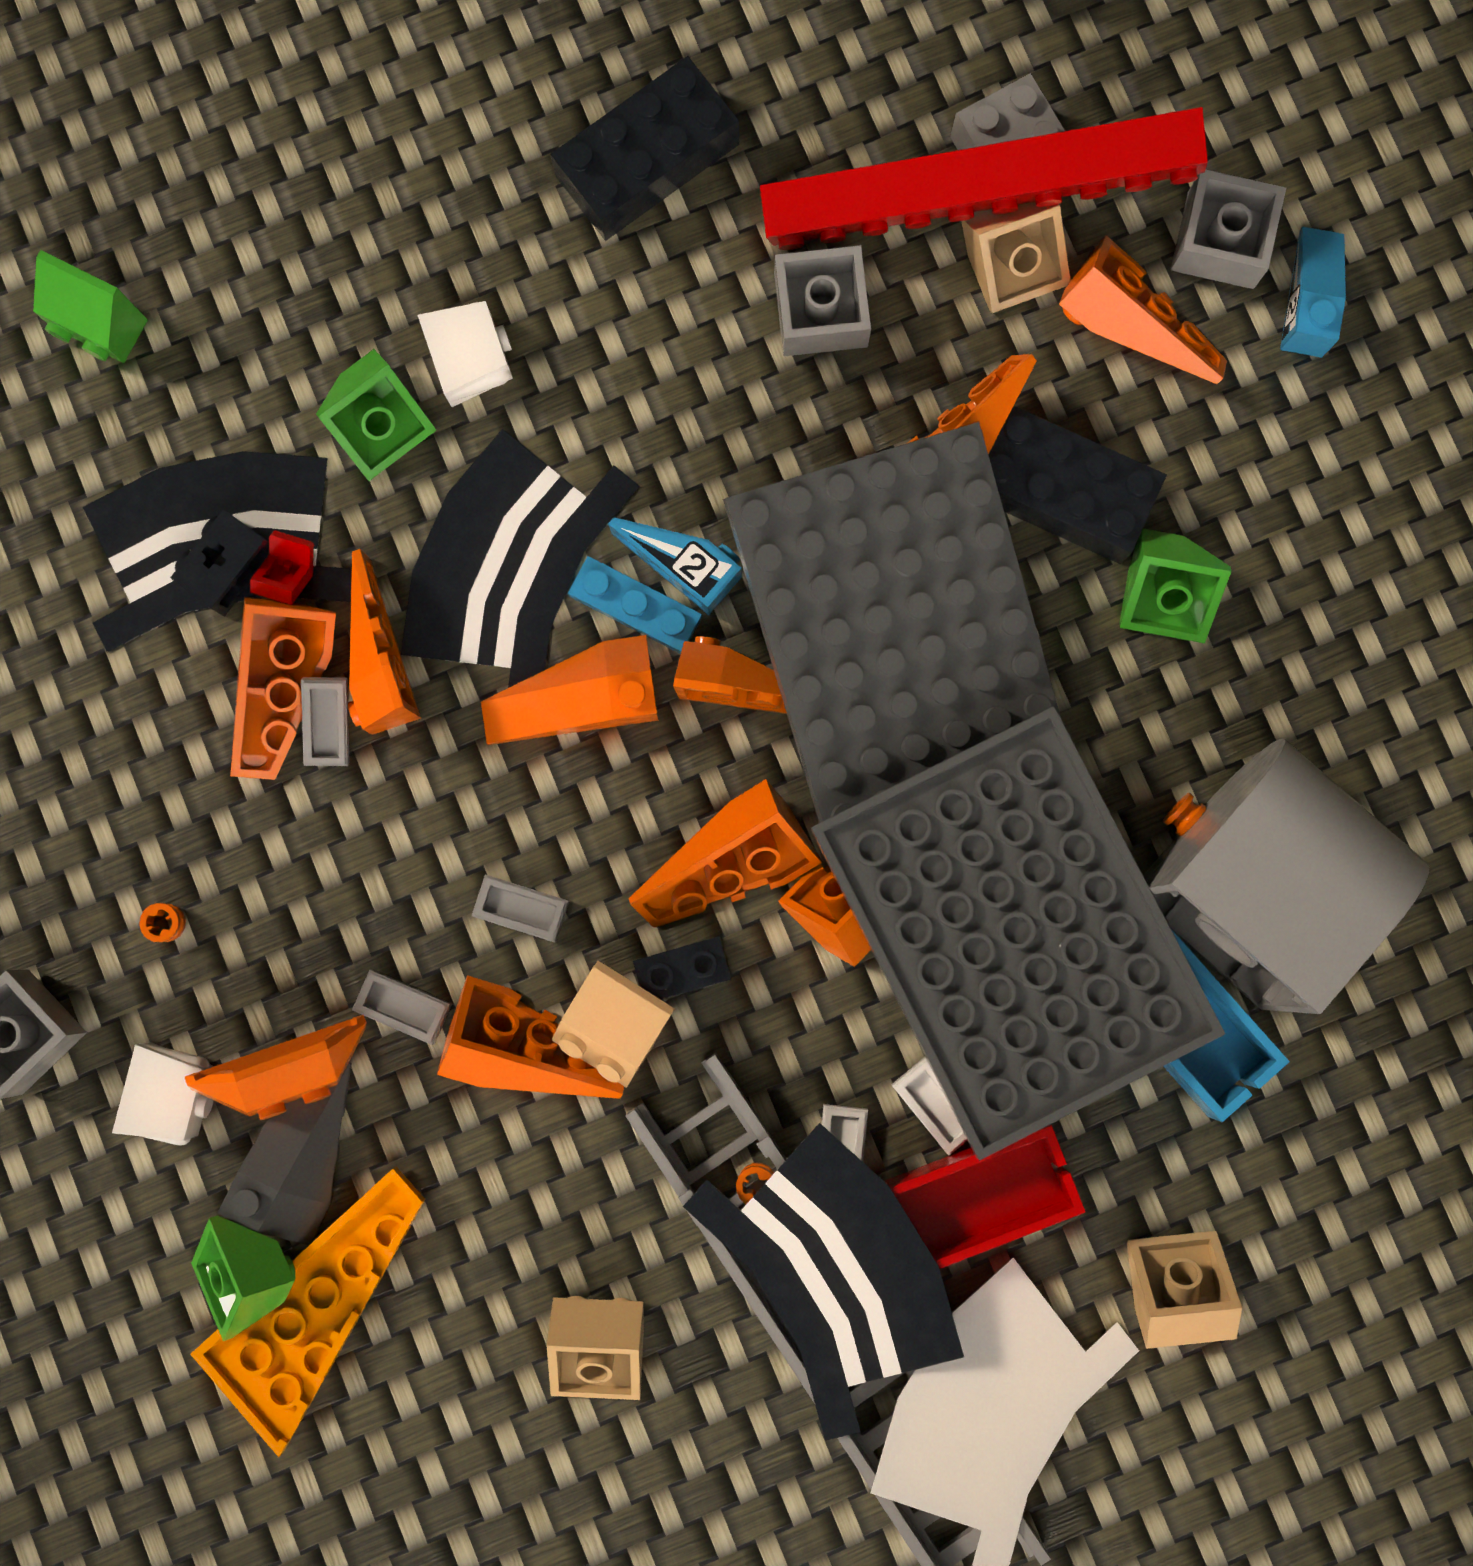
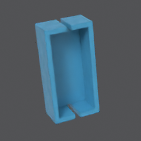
M1172 930L1225 1035L1163 1067L1209 1118L1223 1122L1252 1096L1247 1088L1234 1085L1238 1080L1244 1085L1260 1089L1290 1061Z

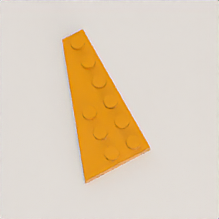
M397 1166L388 1172L292 1260L296 1278L283 1304L229 1340L223 1341L217 1329L190 1354L278 1457L284 1453L426 1200Z

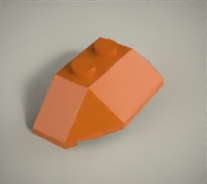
M364 1014L185 1076L187 1086L192 1091L249 1117L258 1114L260 1120L286 1112L285 1104L303 1098L305 1104L324 1099L331 1095L329 1088L338 1085L366 1030Z

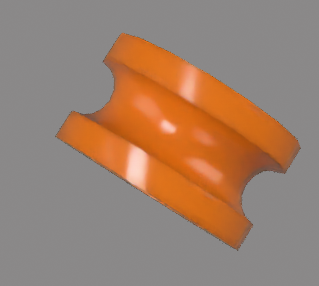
M1190 792L1183 796L1163 819L1164 824H1173L1176 827L1175 833L1178 836L1185 834L1206 810L1204 804L1196 805L1193 802L1194 796Z
M155 903L143 911L139 926L142 934L147 939L153 942H171L182 935L186 919L179 907L173 904ZM166 911L169 914L166 919L172 920V926L170 929H163L159 934L157 930L160 927L154 926V919L156 916H163Z
M764 1163L747 1165L741 1171L736 1182V1192L739 1199L747 1204L756 1194L754 1189H747L745 1186V1182H750L751 1174H757L759 1180L768 1181L775 1173L774 1170Z

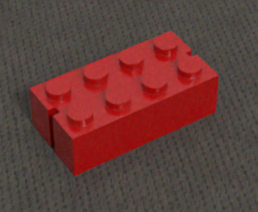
M1051 1124L980 1161L976 1158L972 1148H968L884 1181L891 1188L938 1264L939 1269L1086 1213L1071 1173L1061 1167L1067 1165ZM1051 1163H1053L1054 1165H1056L1057 1168H1054V1169H1053Z

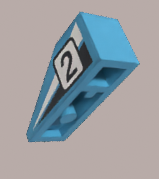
M1302 227L1299 232L1280 350L1322 358L1340 337L1346 300L1345 238L1342 233Z
M615 517L608 523L611 534L707 615L711 614L742 578V568L738 565L741 561L740 558L724 544L716 547L707 539Z

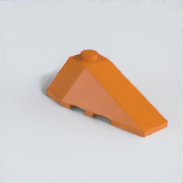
M1105 236L1064 290L1059 305L1063 307L1066 317L1076 325H1084L1089 331L1218 384L1224 378L1227 360L1193 323L1189 321L1181 323L1177 319L1176 311L1171 305L1173 301L1165 292L1160 295L1153 293L1142 281L1147 272L1108 236Z
M1032 354L1011 355L970 390L968 397L971 399L970 402L960 404L950 411L947 409L937 418L939 421L938 428L925 438L979 422L989 454L1037 360ZM916 435V436H915L913 439H911L908 443L913 442V441H917V440H920V439H919L918 436Z
M361 549L352 551L349 689L353 701L348 702V709L355 726H361L364 731L373 735L421 719L371 560Z
M244 597L231 777L276 779L302 720L301 679L303 677H321L331 660L336 612L299 603L289 605L272 599Z
M646 635L603 641L481 701L486 744L492 745L659 721Z
M696 636L695 642L684 641L673 684L679 699L787 714L774 670L728 647L720 646L721 640L716 638Z
M765 779L728 802L629 897V902L655 928L704 912L707 904L730 897L731 901L735 902L746 898L744 892L769 884L771 890L784 886L822 862L788 804Z
M819 864L806 872L778 900L780 905L825 950L855 967L871 951L829 865L823 868Z
M467 975L445 1040L437 1075L482 1088L621 1099L624 1092L623 1085L606 1080L599 1074L596 1068L580 1058L568 1056L561 1050L558 1044L552 1041L559 1025L555 1022L557 1016L547 1010H544L542 1014L520 1001L522 995L508 987Z

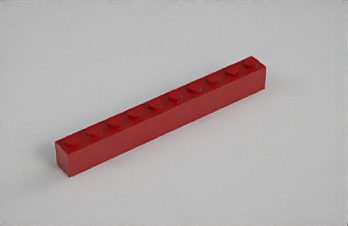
M1203 107L760 185L766 238L773 246L779 245L780 250H793L803 247L804 241L820 238L821 243H835L845 240L847 233L862 231L864 236L885 234L888 232V226L905 224L907 229H918L931 225V219L948 216L950 222H959L974 218V212L992 209V214H1007L1017 211L1018 204L1036 202L1037 207H1048L1062 203V197L1080 194V199L1089 200L1107 195V189L1124 186L1126 192H1137L1151 188L1154 181L1170 179V184L1174 185L1193 182L1198 179V174L1205 173L1208 164Z

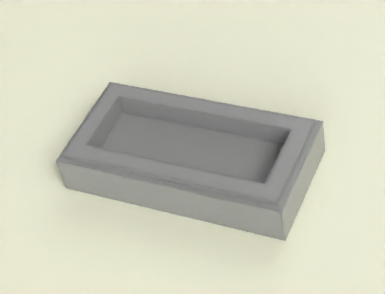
M303 677L301 679L304 766H348L350 763L348 678Z
M485 874L472 917L556 943L570 901Z
M371 969L367 974L352 1011L361 1015L364 1014V1016L434 1045L452 1003Z

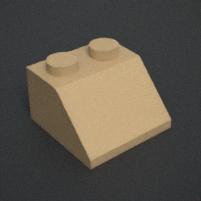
M1036 202L1018 204L1017 211L1007 214H992V209L974 212V218L962 221L968 258L991 313L1066 287L1071 281L1059 204L1048 207H1037Z
M597 961L562 1017L552 1041L558 1044L561 1050L568 1056L580 1058L596 1068L599 1074L606 1080L618 1082L627 1088L651 1051L675 1008L602 962Z
M1216 1231L1127 1241L1135 1311L1146 1349L1237 1339L1242 1305Z
M571 1296L568 1298L553 1297L547 1338L551 1396L640 1400L644 1335V1308L642 1301H631L626 1298L598 1300L586 1299L581 1296Z

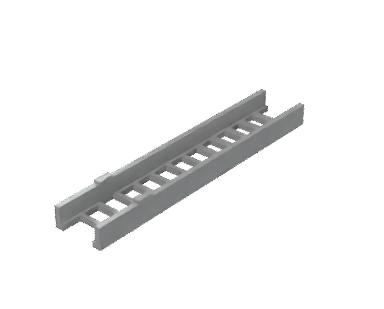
M716 1052L701 1062L723 1095L666 1135L644 1102L631 1109L625 1115L678 1195L683 1206L695 1193L690 1186L692 1183L757 1139L759 1142L756 1145L764 1157H769L775 1165L772 1168L774 1172L787 1160ZM727 1105H730L747 1132L688 1171L671 1143ZM757 1178L748 1184L746 1188L754 1189L757 1193L767 1180L762 1181ZM737 1193L728 1198L736 1207L743 1204ZM688 1212L814 1402L801 1351L752 1270ZM915 1370L908 1371V1375L911 1377ZM904 1373L857 1384L849 1391L854 1408ZM894 1411L862 1433L859 1432L837 1438L870 1489H872L880 1461L874 1450L885 1443ZM875 1495L921 1566H954L977 1549L981 1530L968 1527L943 1546L937 1548L925 1528L938 1520L940 1516L916 1508L912 1510L910 1506ZM1023 1514L1017 1539L1028 1556L1032 1557L1034 1555L1042 1566L1051 1559L1042 1541Z

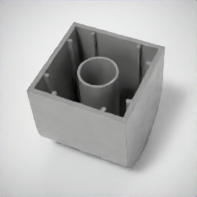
M1281 738L1255 755L1205 804L1206 810L1199 820L1185 834L1177 836L1144 873L1143 877L1169 927L1175 934L1261 1010L1321 1014L1411 908L1426 883L1430 867L1414 850L1289 742Z

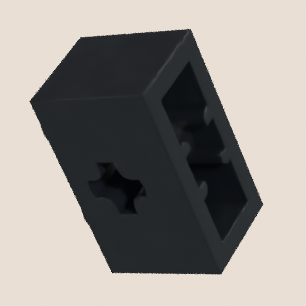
M223 509L218 516L212 517L204 525L201 532L202 537L193 549L187 550L179 557L175 564V572L170 578L209 608L225 617L250 585L252 576L269 556V542ZM220 555L226 559L222 566L216 563Z
M720 936L633 961L639 986L660 1000L732 979Z

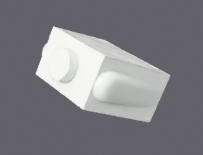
M486 301L418 315L444 395L451 407L513 379L504 353L512 350L504 325L495 327Z
M152 1042L136 1044L112 1133L141 1136L174 1145L187 1144L191 1138L199 1135L202 1119L207 1118L214 1100L192 1091L187 1086L185 1076L214 1066L210 1065L209 1061L204 1057L168 1049Z

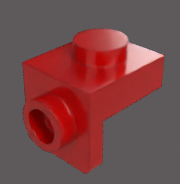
M276 530L273 531L269 536V556L250 579V593L292 605L313 577L314 544L306 539Z

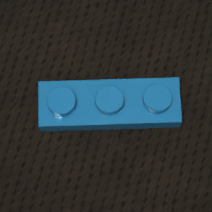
M587 556L568 591L569 597L646 635V637L681 654L684 641L690 642L702 619V614L589 556Z

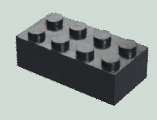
M686 56L550 155L556 178L602 238L607 241L739 145V120L690 57Z
M1013 406L988 454L1004 512L1118 564H1121L1132 553L1167 476L1165 473L1016 406Z

